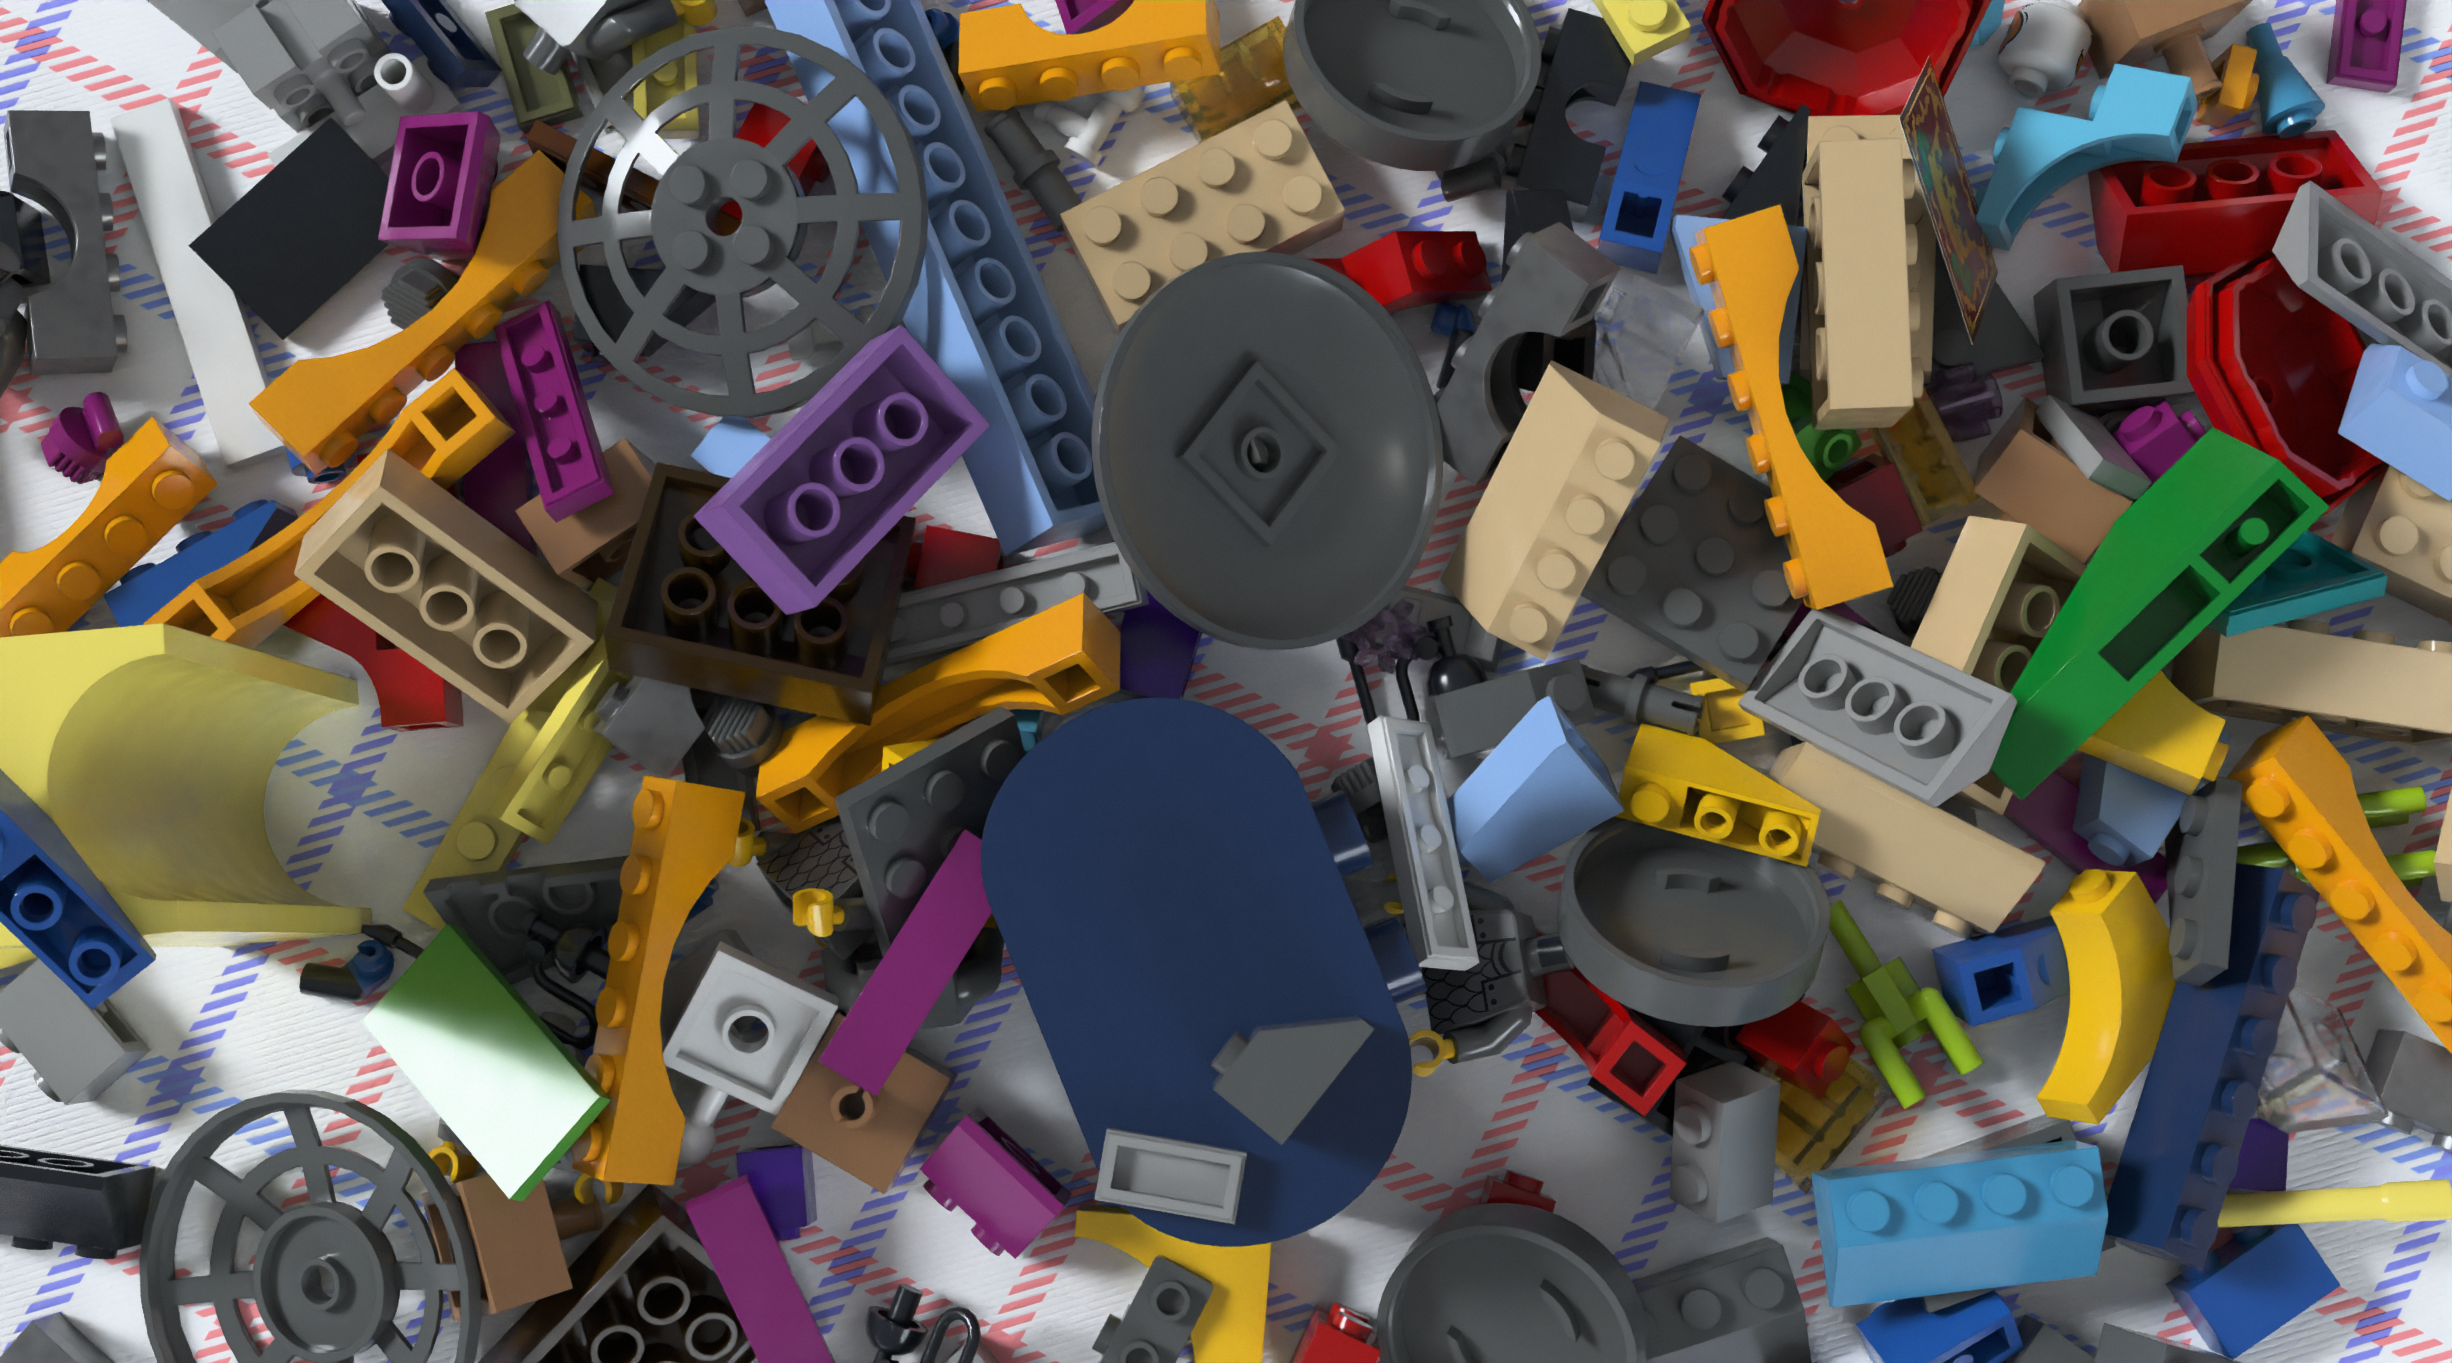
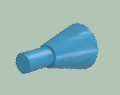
M2261 23L2250 28L2246 32V36L2251 48L2257 50L2255 59L2258 64V92L2262 131L2266 134L2278 133L2280 138H2290L2310 130L2316 125L2317 120L2315 117L2324 110L2325 103L2289 58L2283 56L2271 24Z

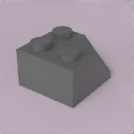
M2183 265L2057 278L2033 296L2039 344L2045 357L2042 359L2046 396L2050 394L2068 403L2070 407H2076L2091 415L2109 413L2116 410H2137L2144 406H2153L2164 398L2170 406H2174L2196 394L2187 377L2188 297Z

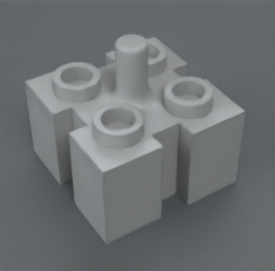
M273 0L261 9L253 4L211 32L252 94L270 110L274 109L278 116L296 132L304 127H311L334 111L347 126L360 122L365 117L366 111L351 88L353 87L358 93H363L378 84L374 76L375 65L382 56L393 53L356 0Z

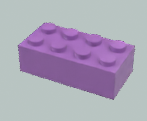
M900 325L871 339L694 517L786 615L814 608L981 436L990 424L910 333Z

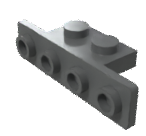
M1156 1256L1122 1318L1120 1319L1111 1313L1107 1317L1092 1346L1093 1350L1102 1354L1098 1363H1176L1213 1291V1284L1164 1256Z

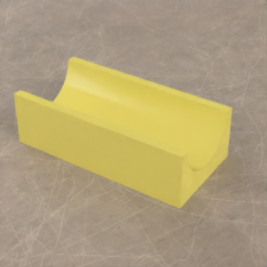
M165 623L0 638V769L54 821L150 947H223L363 934L361 933L363 925H372L371 908L344 907L332 904L312 895L299 886L286 873L277 860L268 839L264 818V801L268 780L281 752L302 729L320 717L344 708L359 706L358 681ZM0 922V948H27Z

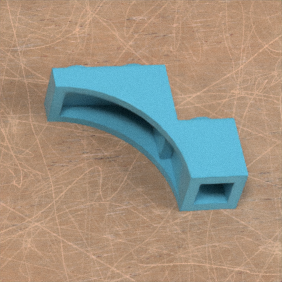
M2115 63L2107 85H2098L2092 96L2089 107V120L2018 106L2011 127H2004L1997 137L1993 153V161L1996 166L1989 184H1982L1975 195L1978 207L1976 220L1987 235L1990 247L2009 251L2018 232L2034 210L2059 188L2088 172L2130 161L2149 160L2176 163L2198 107L2191 77Z

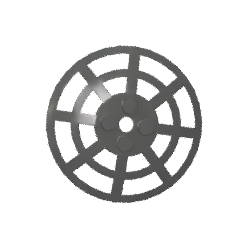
M725 27L693 34L660 48L631 68L603 96L583 126L567 163L559 197L557 239L562 275L573 308L591 341L616 370L643 391L676 407L717 417L755 418L789 412L806 405L871 339L898 327L919 282L927 248L929 208L924 172L912 136L893 103L866 73L834 50L799 34L767 27ZM741 45H762L790 51L820 65L836 78L808 104L772 86L750 81H738ZM714 47L710 84L696 86L673 96L653 110L645 119L625 100L644 80L670 62L697 50ZM854 97H857L868 109L885 138L896 170L899 193L859 194L857 179L849 156L836 133L827 124ZM736 101H748L766 105L784 113L791 120L764 148L753 142L736 138ZM709 104L708 140L692 146L679 155L658 132L681 114ZM609 121L627 141L619 151L609 174L603 199L602 216L576 220V203L584 169L598 136ZM811 138L815 141L828 163L835 184L836 195L805 196L797 176L788 166L792 158ZM641 154L662 175L654 194L651 210L621 213V203L626 182L635 161ZM737 201L742 209V222L734 233L722 236L716 225L718 211L724 204ZM900 220L899 243L891 276L877 307L864 324L835 299L854 260L860 235V221ZM837 222V233L832 254L822 276L816 283L795 264L804 245L808 224ZM653 237L657 252L666 266L646 296L641 292L629 270L623 252V240ZM603 243L605 257L613 281L626 304L634 312L616 344L604 331L588 303L579 275L576 252L578 247ZM777 283L799 303L793 311L773 324L746 333L743 298L761 293ZM686 285L699 292L715 296L719 335H709L690 330L665 316ZM816 319L847 344L831 361L805 378L772 391L755 392L749 354L762 352L787 342L808 328ZM654 332L685 349L708 355L722 356L729 396L708 395L677 387L650 374L638 365L636 361Z
M291 1089L249 1098L218 1112L196 1129L171 1158L155 1188L144 1223L139 1260L141 1304L147 1335L157 1363H196L181 1326L178 1305L213 1301L225 1340L238 1363H290L295 1355L315 1363H354V1355L368 1350L375 1344L379 1346L391 1363H427L440 1330L443 1290L460 1291L461 1324L454 1363H474L477 1354L482 1311L481 1279L470 1230L459 1201L439 1167L411 1135L386 1115L352 1098L326 1091ZM310 1108L330 1109L341 1112L371 1128L394 1147L386 1168L384 1169L375 1161L358 1152L333 1145H322ZM284 1111L296 1148L284 1150L265 1159L248 1172L243 1179L210 1158L225 1140L244 1125L270 1113ZM328 1165L353 1171L377 1186L363 1211L352 1205L336 1201ZM302 1166L311 1204L284 1213L263 1196L261 1191L281 1174ZM413 1171L421 1178L440 1211L453 1246L456 1263L440 1262L437 1246L428 1222L413 1197L406 1190ZM196 1180L227 1202L221 1212L213 1237L210 1260L211 1275L175 1279L174 1256L178 1225L188 1193ZM396 1207L401 1211L412 1230L422 1262H397L393 1248L382 1231ZM247 1216L264 1230L265 1234L256 1251L253 1271L234 1272L236 1242L243 1219ZM321 1266L326 1268L333 1278L334 1292L332 1297L326 1295L320 1287L321 1274L319 1269ZM400 1290H425L426 1301L423 1322L414 1347L393 1322L399 1304ZM255 1298L261 1318L275 1338L263 1354L258 1350L245 1326L237 1299Z

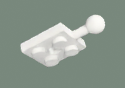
M721 941L719 942L662 1048L666 1066L704 1083L690 1112L683 1113L686 1122L678 1164L695 1165L707 1159L712 1153L716 1142V1134L712 1123L728 1094L775 1116L779 1114L838 1008L839 998L836 995ZM742 1016H754L766 1024L768 1033L757 1042L746 1043L738 1040L732 1034L730 1026L736 1019Z

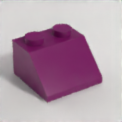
M474 111L400 117L379 231V241L438 260H471L487 223L486 219L492 185L498 174L497 157L501 136L489 115Z
M980 1107L968 1113L919 1169L929 1178L923 1185L925 1190L948 1211L952 1212L958 1205L976 1222L971 1229L972 1234L996 1256H1000L1006 1250L1016 1259L1060 1213L1072 1196L1070 1191Z

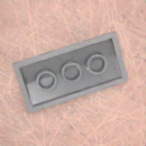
M2311 180L2300 186L2272 249L2297 287L2383 346H2402L2421 359L2433 362L2444 373L2452 377V280Z
M1822 608L1819 610L1812 609L1737 704L1743 711L1804 742L1812 744L1817 749L1932 808H1936L1989 773L2017 700L2011 693Z

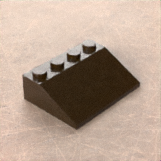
M657 462L604 633L609 670L871 726L887 662L914 536L916 518L903 516L816 607L786 615L694 517L731 478Z
M648 1184L568 1267L573 1288L537 1300L478 1362L759 1363L687 1211L654 1184Z

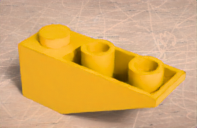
M1641 723L1625 763L1619 798L1624 811L1615 815V817L1807 867L1822 809L1703 738Z

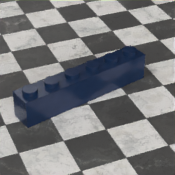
M2236 863L2228 969L2200 987L2177 981L2107 1198L2108 1220L2105 1236L2135 1252L2203 1270L2208 1250L2216 1239L2219 1215L2229 1183L2234 1179L2237 1172L2239 1151L2249 1120L2257 1108L2260 1084L2269 1056L2273 1053L2277 1044V1030L2288 995L2293 990L2297 980V966L2306 937L2316 919V905L2320 893L2285 869Z

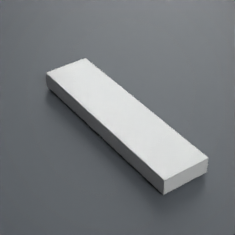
M1380 715L1370 722L1367 728L1409 944L1419 967L1466 971L1480 962L1431 723Z

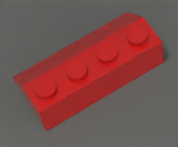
M2336 130L2304 132L2290 138H2280L2279 135L2184 143L2176 163L2149 160L2130 161L2088 172L2097 250L2111 273L2183 265L2184 275L2207 277L2220 272L2262 246H2268L2273 249L2299 187L2310 180L2374 226L2383 194L2381 188Z

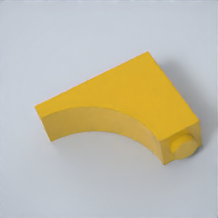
M2160 670L2077 750L2191 796L2202 777L2213 782L2215 781L2230 745L2218 741L2226 720L2192 702Z
M2085 869L2070 882L2068 890L2049 911L2057 925L2066 953L2070 983V1006L2066 1033L2059 1057L2052 1073L2036 1096V1099L2047 1117L2099 1125L2152 1059L2177 981L2173 979L2172 956L2169 953L2170 930L2137 872Z
M1080 1204L1078 1206L1074 1237L1087 1238L1109 1244L1133 1256L1148 1268H1150L1156 1256H1164L1213 1284V1291L1190 1334L1194 1363H1262L1272 1242L1243 1247L1202 1245L1180 1240L1162 1233L1142 1222L1124 1207Z

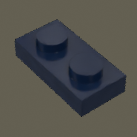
M381 0L390 11L389 18L394 26L403 34L412 38L428 58L427 65L431 72L450 87H488L502 71L500 66L446 0Z

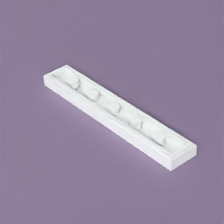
M166 98L109 118L225 467L235 470L285 452V445L262 424L248 404L270 385V381L243 300L188 246L210 227L216 219L177 104L170 98Z

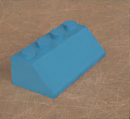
M2067 1140L1811 1172L1829 1306L1832 1308L2097 1275L2108 1220V1208L2098 1146L2076 1140Z

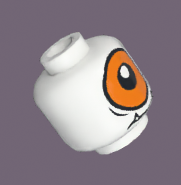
M2039 0L2038 3H2029L2018 9L2000 45L1997 56L2000 67L2010 76L2008 83L2012 88L2028 96L2040 97L2045 91H2060L2072 85L2093 38L2092 32L2085 22L2086 16L2079 7L2066 0Z

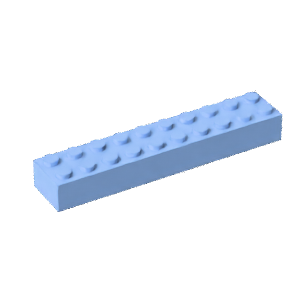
M764 0L777 30L799 34L828 47L866 73L893 103L912 136L924 172L929 211L925 257L917 288L904 314L903 321L910 335L990 424L981 436L962 454V457L1005 556L1091 535L1107 526L1095 484L1092 462L1094 396L920 0ZM786 51L808 102L836 78L820 65L790 51ZM854 97L827 124L836 133L849 156L857 179L859 194L899 193L896 170L885 138L868 109L857 97ZM900 220L860 221L884 278L888 282L899 243Z

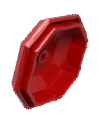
M1709 0L1701 21L1741 95L1794 114L1804 104L1810 108L1809 116L1901 115L1929 56L1944 99L1992 0Z
M2262 246L2198 284L2187 306V377L2213 427L2282 462L2330 507L2322 516L2328 514L2381 472L2383 462L2381 459L2338 434L2363 352L2366 349L2356 327L2297 287L2272 249L2268 246Z

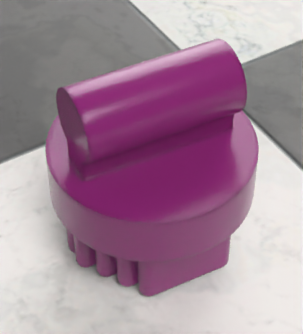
M94 392L87 395L83 400L84 408H64L51 423L49 433L41 442L48 466H54L57 472L62 471L63 476L70 477L71 482L83 484L98 480L105 472L106 460L124 444V435L109 396L103 392Z

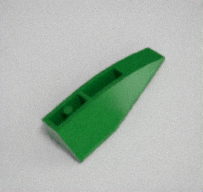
M2212 427L2111 526L2009 692L2017 700L1990 772L2022 801L2185 648L2330 507L2278 459Z

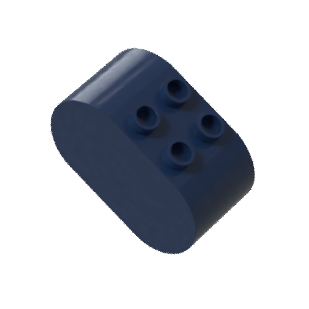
M1152 697L1111 703L1080 715L1051 732L1019 761L1007 776L993 801L984 826L981 842V874L988 903L1098 1171L1100 1170L1108 1127L1247 1151L1235 1224L1127 1205L1123 1206L1142 1222L1162 1233L1188 1242L1219 1247H1243L1266 1244L1306 1232L1326 1222L1349 1206L1373 1182L1390 1158L1400 1137L1411 1096L1412 1060L1408 1034L1396 1004L1427 992L1423 975L1397 917H1385L1362 927L1346 889L1343 878L1374 865L1366 839L1346 794L1341 789L1310 802L1299 774L1275 744L1243 720L1221 709L1199 702L1178 698ZM1358 1016L1374 1028V1031L1283 1145H1280L1213 1090V1081L1219 1073L1211 1067V1062L1237 1030L1246 1037H1249L1257 1026Z

